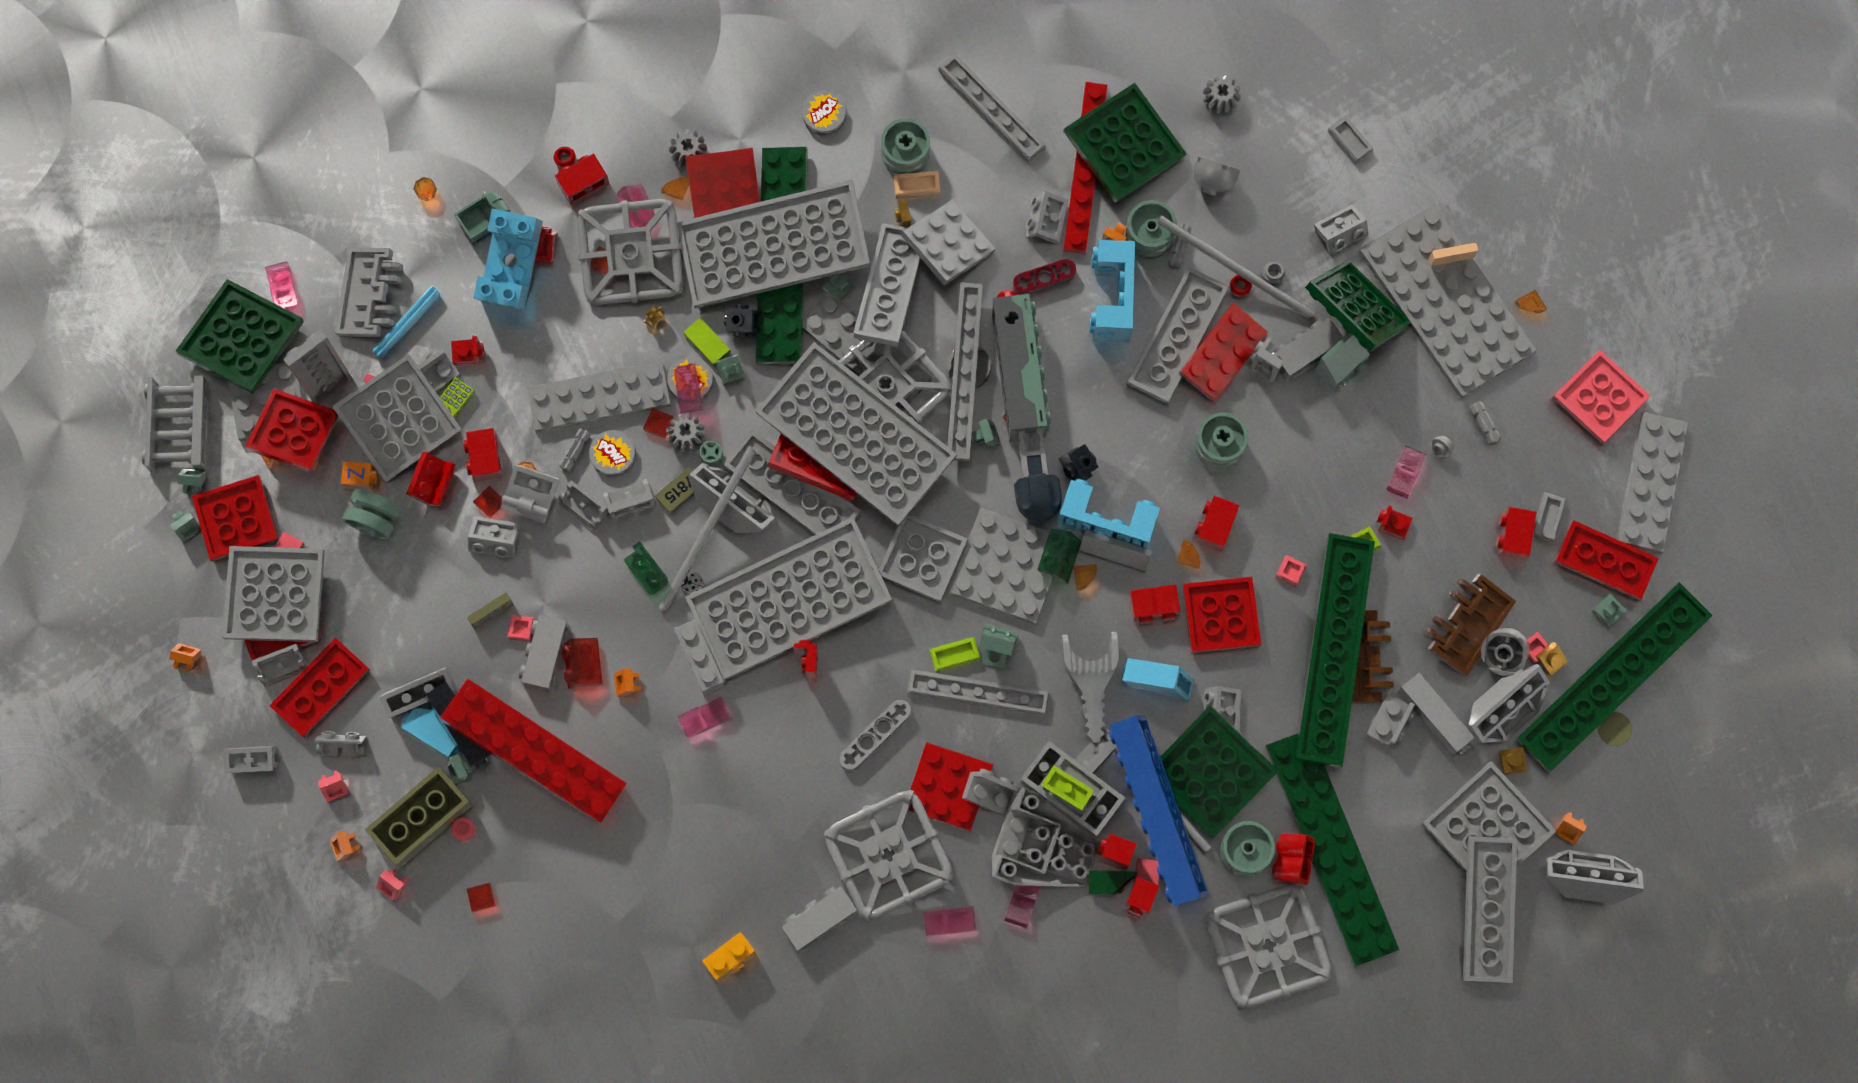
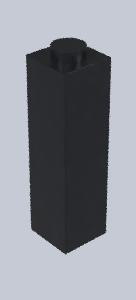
M447 682L424 695L438 719L455 696ZM440 721L469 768L474 765L477 769L488 762L486 757L491 755L490 753Z

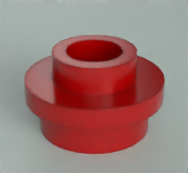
M560 147L555 151L553 159L559 168L570 167L576 162V154L570 147ZM563 156L569 157L567 161L561 160Z
M1236 275L1231 279L1229 288L1235 296L1244 297L1251 292L1252 283ZM1241 283L1244 285V289H1238L1236 285Z

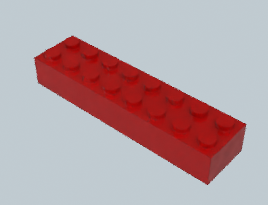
M468 678L463 682L438 719L596 824L602 823L627 784Z

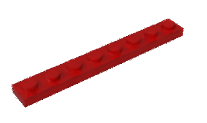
M1085 82L1081 117L1106 101L1107 84ZM1077 150L1063 252L1086 255L1096 176Z

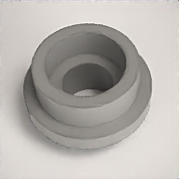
M1269 262L1263 268V278L1270 284H1278L1285 277V268L1278 262ZM1270 271H1276L1278 275L1275 277L1271 276Z
M1440 436L1432 440V449L1436 455L1447 458L1452 454L1454 445L1448 437Z

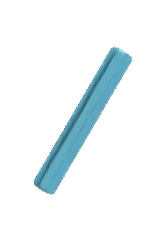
M433 286L429 287L373 349V353L378 358L383 359L439 298L440 292Z

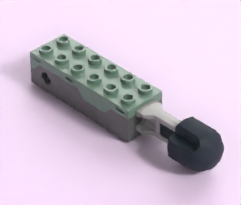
M1005 290L999 292L997 298H993L992 319L1009 442H1019L1023 478L1018 479L1014 484L1015 498L1019 512L1026 519L1042 523L1051 520L1058 514L1062 505V494L1059 478L1056 475H1048L1044 438L1046 431L1050 430L1049 424H1051L1049 410L1045 411L1048 397L1046 388L1042 389L1044 387L1043 380H1045L1043 366L1039 367L1041 365L1040 358H1042L1040 344L1036 345L1038 343L1037 336H1039L1038 324L1033 323L1035 322L1036 308L1035 302L1030 301L1029 294L1018 295L1013 290Z

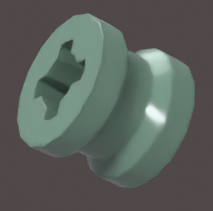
M706 441L701 445L699 450L701 461L710 467L720 465L723 460L720 444L716 441Z

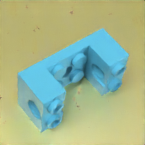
M492 209L487 231L493 234L484 277H477L474 299L522 310L525 309L543 224L542 220ZM509 254H514L517 258V262L513 267H508L505 263V258Z
M1098 240L1097 247H1093L1091 268L1095 269V276L1118 277L1117 290L1122 291L1119 292L1117 306L1096 305V312H1091L1089 333H1093V341H1130L1133 329L1135 241Z
M1081 479L1070 481L1060 512L1058 526L1083 534L1085 530L1147 549L1160 510L1159 507H1156L1155 503L1148 500L1138 501L1129 527L1125 525V522L1118 519L1110 521L1104 519L1103 515L1099 513H1086L1093 486H1089L1087 481Z

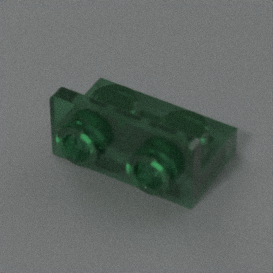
M1052 528L1037 570L1040 573L1052 575L1060 583L1068 584L1082 541L1070 531Z
M639 541L632 546L634 552L624 559V563L649 596H653L668 585L669 581Z

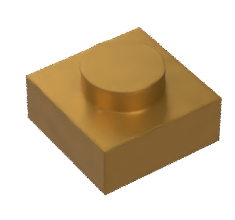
M907 200L898 201V209H894L896 222H901L902 227L908 228L911 226V217Z
M1554 642L1535 656L1544 672L1549 676H1552L1568 662L1558 644Z
M1523 747L1499 751L1504 775L1526 772L1528 770Z

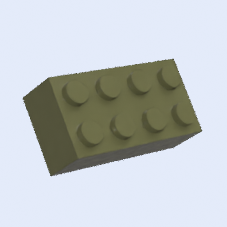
M438 766L368 826L365 831L398 868H402L473 805Z

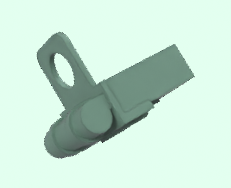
M496 191L488 195L483 192L482 197L454 214L472 243L490 233L487 230L492 209L510 212V209L506 207L502 197Z
M985 624L979 645L980 648H984L982 663L1002 668L1007 655L1011 656L1013 649H1015L1019 633L1011 631V629L1007 630L997 627V625ZM991 650L1001 653V659L997 662L991 661L988 657V652Z

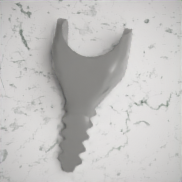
M1111 632L1108 653L1095 661H1085L1078 658L1070 648L1068 635H1062V656L1066 672L1083 694L1081 698L1085 701L1082 708L1087 711L1084 715V718L1088 720L1085 726L1090 729L1087 732V736L1091 738L1093 743H1098L1105 734L1101 730L1105 725L1101 720L1105 716L1102 712V709L1106 706L1102 702L1106 697L1104 691L1117 670L1119 661L1117 632Z

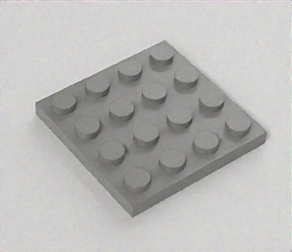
M407 354L332 406L385 482H388L417 462L422 452L430 453L463 430L410 354Z
M980 507L948 594L1036 625L1067 538Z
M230 546L222 638L225 640L318 642L324 549Z
M1492 761L1484 766L1422 823L1424 828L1466 873L1468 836L1516 838L1517 868L1556 832Z

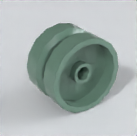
M901 118L890 123L885 128L881 138V157L884 165L896 174L920 172L926 166L930 157V136L927 129L920 122L907 118Z
M1148 200L1139 203L1132 209L1128 216L1125 237H1127L1126 241H1135V253L1142 257L1153 258L1169 250L1174 241L1175 234L1157 224L1159 218L1163 216L1177 225L1175 214L1168 205L1160 201Z
M1227 412L1215 413L1207 417L1202 422L1195 440V450L1199 459L1214 469H1227L1236 465L1246 449L1248 430L1243 421Z
M354 489L350 497V502L354 507L346 508L341 520L354 529L368 535L389 539L394 528L388 521H396L402 510L401 507L375 493Z
M1243 821L1235 824L1226 832L1220 843V858L1223 865L1231 873L1240 877H1251L1259 874L1268 866L1275 853V842L1271 833L1265 826L1255 821ZM1248 845V850L1251 852H1246L1244 846Z

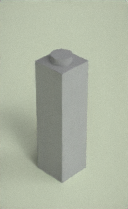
M1420 673L1416 674L1398 690L1399 694L1408 704L1410 702L1415 704L1413 710L1452 755H1455L1458 751L1462 755L1472 747L1470 741L1475 737Z

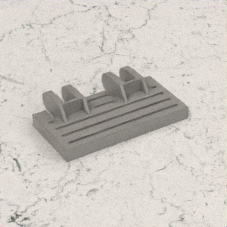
M348 248L335 329L336 335L380 337L381 328L394 327L395 321L388 318H378L379 314H396L397 308L391 305H376V303L386 302L388 285L401 283L400 277L385 275V271L403 270V264L383 262V260H392L393 250L390 248Z

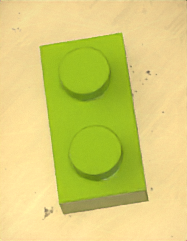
M1054 765L1041 785L1083 811L1095 791Z

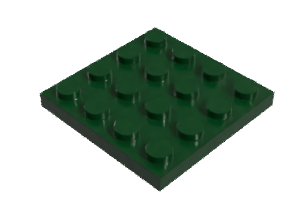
M1136 83L1131 84L1063 130L1115 203L1187 155Z
M1349 260L1311 280L1305 287L1309 291L1310 296L1314 300L1319 301L1326 308L1327 313L1335 317L1342 324V327L1347 332L1352 333L1358 339L1359 344L1370 352L1407 329L1411 324L1405 314Z
M227 279L178 346L176 353L245 391L254 394L298 332L304 320L302 317Z
M1209 705L1160 756L1177 805L1212 839L1279 772L1212 705Z

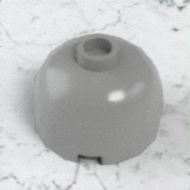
M1197 157L1193 173L1197 184L1204 187L1203 192L1215 196L1216 192H1227L1235 185L1240 170Z
M1500 628L1491 632L1484 640L1481 648L1483 662H1486L1493 673L1501 676H1511L1515 674V671L1521 670L1526 665L1530 654L1529 643L1525 636L1512 628Z

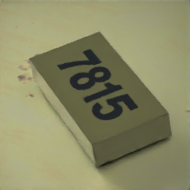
M690 466L655 495V498L669 514L694 495L688 479L689 474L694 471Z
M504 593L469 615L467 619L475 630L514 605L509 595Z

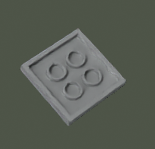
M953 199L905 229L901 234L904 240L944 285L993 254L996 249Z
M286 363L274 365L254 394L228 382L238 440L241 442L249 439L273 388L303 398L301 385Z
M909 514L900 526L897 527L878 570L882 579L941 603L968 539Z

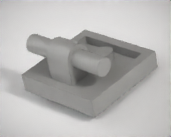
M515 464L506 493L501 501V509L545 523L560 479Z

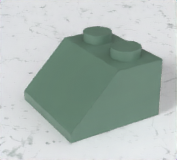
M1348 333L1321 357L1315 372L1333 390L1338 386L1343 388L1352 379L1350 375L1355 371L1360 373L1368 365L1366 360L1370 354L1367 349L1359 344L1358 339L1352 333Z

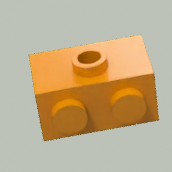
M740 932L703 959L702 962L718 983L730 973L734 975L745 967L743 963L753 957L756 952Z

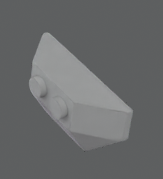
M704 463L692 471L688 479L699 506L711 514L733 473L722 468L710 467ZM740 480L718 520L735 533L762 532L774 521L775 517L771 512L767 499Z
M1536 664L1515 671V674L1502 677L1473 703L1469 726L1481 743L1506 742L1540 711L1545 698L1546 688H1549L1550 681L1540 665Z
M1566 850L1553 857H1548L1546 860L1547 879L1565 898L1615 904L1644 890L1642 870L1633 868L1629 863L1616 856Z

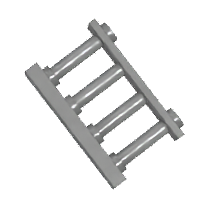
M194 376V384L190 386L158 387V383L154 378L148 377V385L144 386V396L147 399L146 441L145 451H142V464L150 472H155V462H189L195 470H206L208 381L204 376ZM191 395L193 397V406H190V408L157 409L158 396ZM190 417V419H193L192 428H189V430L156 431L157 418ZM189 439L192 442V450L188 452L156 453V440Z

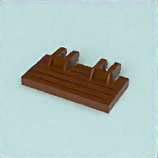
M1477 574L1472 581L1473 584L1480 588L1479 590L1462 578L1458 580V586L1471 595L1469 600L1458 591L1452 590L1449 596L1458 604L1447 620L1454 624L1455 627L1438 616H1434L1432 619L1435 625L1447 633L1445 637L1432 628L1427 627L1425 630V634L1433 640L1428 650L1463 677L1468 676L1481 656L1484 640L1491 632L1500 627L1516 603L1512 597L1482 574Z
M1365 610L1352 704L1382 703V692H1372L1371 689L1394 688V682L1372 681V675H1390L1393 673L1392 667H1380V647L1369 646L1370 643L1391 642V636L1388 635L1370 636V629L1390 628L1389 621H1377V610Z

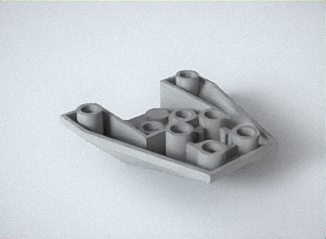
M1022 787L1005 815L992 854V877L1012 885L1086 887L1089 871L1092 870L1100 842L1041 794Z

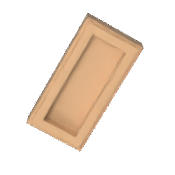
M938 171L894 174L895 198L940 195Z
M1477 243L1434 250L1429 257L1430 266L1475 258L1478 252Z

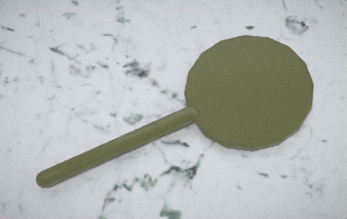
M1612 712L1597 727L1600 738L1606 744L1612 746H1620L1626 743L1632 734L1631 722L1624 714L1619 712Z

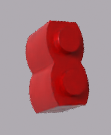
M1176 585L1130 591L1133 620L1139 621V624L1152 623L1153 619L1162 618V621H1171L1180 615L1181 611Z
M1282 833L1276 844L1278 857L1272 868L1274 879L1280 883L1308 885L1311 875V861L1315 850V839L1308 835Z

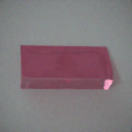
M642 183L623 186L617 193L620 203L624 200H628V202L649 200ZM653 209L629 211L630 227H645L655 215Z
M690 363L673 369L680 414L703 410L696 363Z

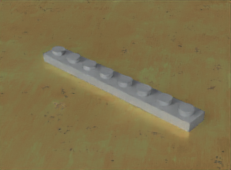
M960 282L947 446L957 454V457L954 459L955 461H970L983 284Z

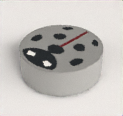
M689 572L681 585V589L686 595H690L703 589L704 582L698 573Z

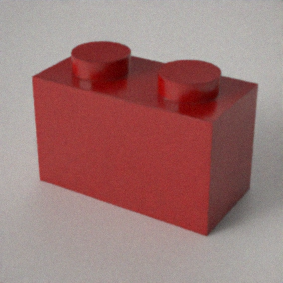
M594 153L590 156L585 155L581 157L576 164L570 167L565 166L561 168L558 174L555 175L557 184L570 205L609 184L608 176Z
M494 428L466 432L467 440H463L465 454L469 453L470 461L466 462L468 476L472 475L475 482L502 478L497 435Z
M1215 495L1211 502L1206 501L1202 512L1206 515L1204 522H1198L1194 533L1198 535L1196 543L1222 552L1240 505Z
M1508 507L1505 513H1501L1499 526L1502 527V533L1498 535L1496 540V548L1499 549L1498 556L1526 561L1530 557L1536 511Z
M1110 833L1107 839H1102L1097 852V855L1101 856L1099 862L1126 871L1137 843Z
M1137 877L1123 908L1128 911L1127 915L1136 919L1146 918L1160 886Z

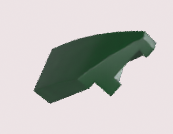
M1089 871V895L1121 894L1124 891L1123 888L1132 879L1137 877V872Z

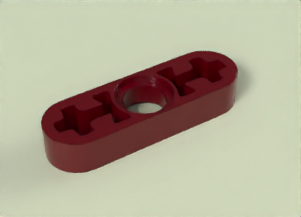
M1063 259L1020 273L1013 280V289L1018 295H1024L1069 282L1075 277L1076 265L1069 259ZM1063 266H1066L1067 269L1071 268L1069 275L1061 272ZM1042 272H1047L1050 274L1051 280L1043 283L1038 279V275ZM1031 276H1034L1036 286H1034L1033 282H1030L1032 280ZM1020 280H1023L1025 283L1030 282L1027 284L1026 289L1018 286Z

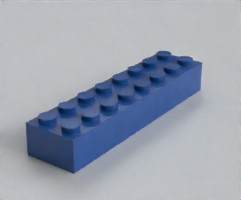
M1135 715L1111 724L1109 736L1112 743L1117 745L1119 751L1117 753L1118 762L1126 770L1127 776H1125V781L1128 788L1133 790L1135 796L1133 804L1136 811L1141 813L1143 819L1141 821L1142 830L1150 838L1149 849L1151 855L1157 858L1159 864L1157 872L1160 879L1165 881L1167 887L1165 895L1168 902L1172 903L1175 907L1208 896V889L1146 716Z

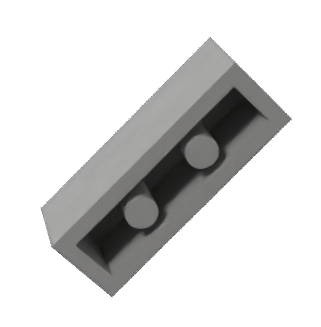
M1330 318L1324 321L1321 319L1311 325V330L1305 334L1303 331L1292 338L1293 342L1288 345L1281 344L1273 351L1284 361L1280 374L1286 382L1320 361L1321 357L1343 338V335Z
M539 615L538 621L534 620L531 634H534L532 643L527 644L525 656L528 657L526 665L521 666L519 679H522L521 683L523 686L546 692L552 691L569 628L567 621Z
M694 619L674 628L704 697L725 688L724 681L696 620Z
M444 667L380 695V699L388 717L391 718L426 703L424 695L444 682H447L452 691L455 690L447 668Z
M835 886L830 888L823 894L825 898L819 902L811 901L803 907L805 911L800 915L796 916L794 913L783 921L785 925L782 926V930L798 953L857 913V909L842 887L838 889Z

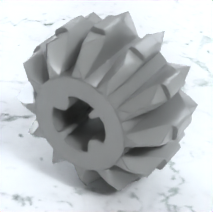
M1226 75L1223 77V80H1220L1218 76L1214 78V81L1209 80L1207 87L1203 90L1205 95L1204 103H1209V110L1214 107L1217 108V114L1220 113L1221 109L1226 114L1230 108L1235 109L1237 102L1241 98V95L1238 94L1240 86H1234L1235 79L1227 81Z
M686 129L684 135L677 132V139L671 138L670 140L672 146L669 147V153L673 154L671 156L672 160L678 161L680 167L686 163V156L701 155L707 151L704 137H698L696 130L689 134V131Z
M690 413L686 414L685 419H682V416L678 414V422L670 420L672 427L666 429V432L670 434L667 437L668 442H674V449H678L681 446L683 453L686 452L687 447H690L691 451H695L694 444L701 446L702 441L700 439L706 436L705 432L702 431L705 428L704 424L699 423L697 416L691 420ZM685 430L687 432L689 430L690 435L687 436L685 434V436H682V431Z

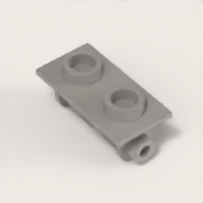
M333 731L322 732L314 740V742H320V744L316 745V753H320L321 756H338L339 748H342V756L359 757L365 753V746H361V744L365 741L366 736H359L357 732H348L345 735H336V732Z

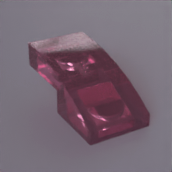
M286 261L265 267L273 303L282 308L298 305L289 263Z
M1405 445L1386 490L1408 499L1427 454Z
M719 697L701 707L697 706L678 716L687 738L705 732L733 718L724 697Z
M1016 885L1004 921L1027 929L1040 886Z
M973 906L923 912L926 936L976 931Z

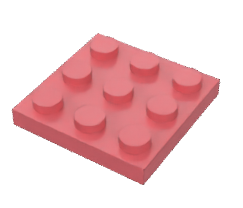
M1599 350L1552 398L1603 445L1649 399L1650 395L1604 352Z

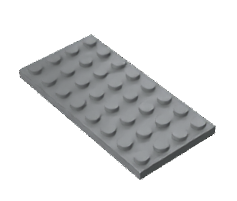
M852 180L677 222L692 302L695 309L871 266Z
M1434 204L1360 249L1359 253L1397 308L1411 322L1410 327L1458 396L1462 398L1531 356L1537 349L1473 258L1430 266L1429 257L1434 250L1463 245Z
M815 342L812 343L755 411L759 417L898 527L957 457L954 451Z
M854 517L685 597L723 681L793 649L794 643H799V640L810 641L893 601Z

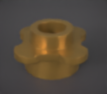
M660 305L658 308L653 306L644 315L647 318L644 323L648 322L651 326H654L665 314L661 310L662 306Z

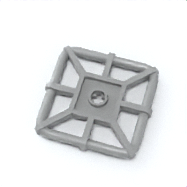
M654 199L636 202L624 200L622 203L587 207L578 212L577 228L580 248L578 260L581 261L583 287L588 303L604 305L632 301V304L641 300L669 298L676 294L679 295L683 291L681 289L683 286V275L680 256L682 243H679L676 211L671 200ZM660 208L645 227H630L629 211ZM622 212L624 229L607 230L592 218L591 215ZM667 213L670 244L652 245L651 231ZM586 221L605 235L606 251L589 252ZM627 246H632V249H636L633 257L629 258L627 254H624ZM671 251L674 283L654 267V252ZM607 258L609 272L593 290L590 260ZM652 273L670 288L637 292L635 274ZM629 275L631 293L599 296L613 277Z
M903 330L900 341L913 356L901 366L890 355V345H885L884 355L874 364H871L861 353L873 342L862 340L856 346L852 345L849 348V352L839 362L847 366L853 359H858L867 369L859 378L895 406L900 404L910 415V418L918 424L923 421L922 418L942 402L949 392L952 391V384L949 383L947 377L926 356L927 352L923 348L920 349ZM919 361L939 383L915 382L906 371ZM890 380V388H880L882 385L880 381ZM914 390L939 391L918 411H915L905 400Z
M910 789L899 792L872 806L867 805L863 807L862 811L835 823L828 830H825L824 835L826 836L827 847L840 873L838 877L841 882H844L857 912L862 916V920L877 919L907 904L910 906L914 904L915 900L944 887L953 879L954 875H952L951 865L937 837L939 833L937 829L933 828L921 800L915 794V791ZM904 801L896 825L882 832L874 815ZM912 804L925 834L909 841L903 830V825ZM867 818L875 832L874 836L862 842L837 834ZM835 839L858 847L866 863L848 870ZM929 840L942 871L919 863L912 848ZM886 849L895 852L891 862L888 859H883ZM869 869L875 885L867 907H865L852 877ZM915 869H919L940 878L909 892L902 876ZM896 879L903 896L873 910L882 885Z
M1290 884L1256 895L1252 893L1247 898L1217 907L1212 912H1208L1206 916L1208 930L1218 956V966L1222 967L1231 996L1240 1009L1253 1008L1280 998H1291L1292 994L1320 986L1327 982V980H1331L1333 976L1331 973V963L1320 932H1322L1320 926L1317 927L1307 896L1301 889V885ZM1290 894L1280 916L1264 922L1258 904ZM1297 897L1308 930L1291 935L1285 919ZM1251 907L1257 925L1242 929L1220 917ZM1217 924L1239 935L1245 951L1227 956ZM1311 936L1322 968L1299 958L1293 942ZM1265 940L1275 943L1272 953L1263 949V946L1266 944ZM1247 957L1252 975L1241 995L1230 962ZM1297 964L1318 976L1287 986L1281 968ZM1274 970L1280 989L1248 999L1258 976Z

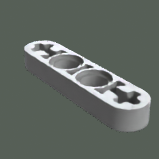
M904 700L893 702L842 751L839 758L841 767L846 771L856 770L908 720L911 714L910 705ZM904 706L906 715H898L895 718V721L898 723L894 725L893 721L886 715L890 714L893 717L896 713L895 707L902 708ZM881 721L888 722L890 724L889 732L884 734L878 732V723ZM865 737L871 738L874 742L873 747L869 750H865L860 746V741ZM856 746L858 751L864 754V756L861 758L858 754L854 758V765H852L851 763L846 765L845 756L848 755L851 757L856 752V750L852 748Z

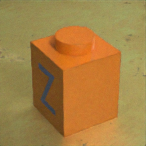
M343 461L341 477L343 488L345 490L362 489L373 491V484L376 485L378 480V472L375 471L371 463Z

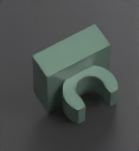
M840 273L832 275L823 285V290L827 293L830 292L838 300L842 301L855 287V284Z
M737 354L716 361L723 384L745 377Z
M989 419L979 421L981 429L972 432L974 441L978 443L985 442L992 447L1001 444L994 422Z
M183 469L178 474V484H183L182 490L184 494L189 492V485L194 486L196 494H199L202 491V484L207 480V470Z
M179 511L173 515L175 522L170 526L183 543L201 531L200 524L190 512L183 515Z
M1609 594L1592 612L1610 627L1627 609Z
M459 754L450 757L446 763L455 785L463 783L468 776L467 773L473 771L472 768L475 767L473 765L469 768L465 761H461Z

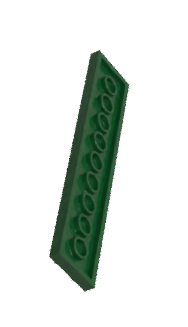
M807 147L762 148L761 202L807 191ZM804 282L758 293L757 310L761 311L759 333H756L755 362L757 365L796 364L801 358Z
M1333 533L1328 534L1295 760L1339 768L1343 767L1375 541Z
M1679 582L1521 733L1516 740L1550 773L1713 615Z
M1297 733L1267 744L1265 747L1272 764L1279 770L1276 775L1300 834L1308 835L1315 839V850L1311 862L1353 966L1356 967L1400 949L1325 765L1295 760L1298 740Z

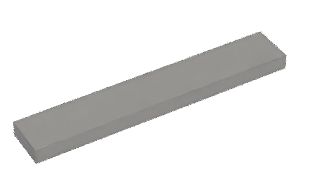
M955 53L938 67V71L1028 162L1046 148V145Z
M913 669L910 672L907 690L908 694L1046 716L1049 698L1048 691Z

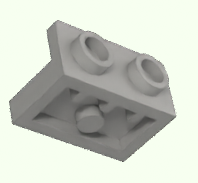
M1047 191L1036 195L1030 205L1032 211L1026 223V237L1033 238L1037 236L1053 243L1059 242L1068 200Z
M1353 204L1314 224L1315 231L1325 241L1330 255L1362 240L1369 234L1367 220Z
M1268 337L1264 343L1260 341L1254 349L1253 355L1250 358L1252 361L1250 370L1273 384L1284 361L1281 360L1278 354L1267 351L1272 341Z
M443 349L433 351L427 356V360L417 364L436 393L450 385L455 377L457 379L461 377V374Z
M474 516L468 534V550L477 554L513 559L515 544L520 531V523Z
M1222 686L1205 689L1203 695L1204 711L1209 705H1212L1240 732L1241 689Z
M1387 693L1366 736L1390 749L1395 743L1399 745L1405 732L1401 731L1405 723L1410 724L1415 715V712L1412 711L1415 704L1411 702L1407 704Z
M1102 738L1098 743L1091 741L1075 760L1095 774L1114 753L1117 745L1113 744L1111 740L1106 742Z
M980 769V772H970L962 799L998 814L1006 815L1012 794L1019 793L1020 788L1013 785L1014 781L1004 777H1000V779L993 777V772L985 769Z

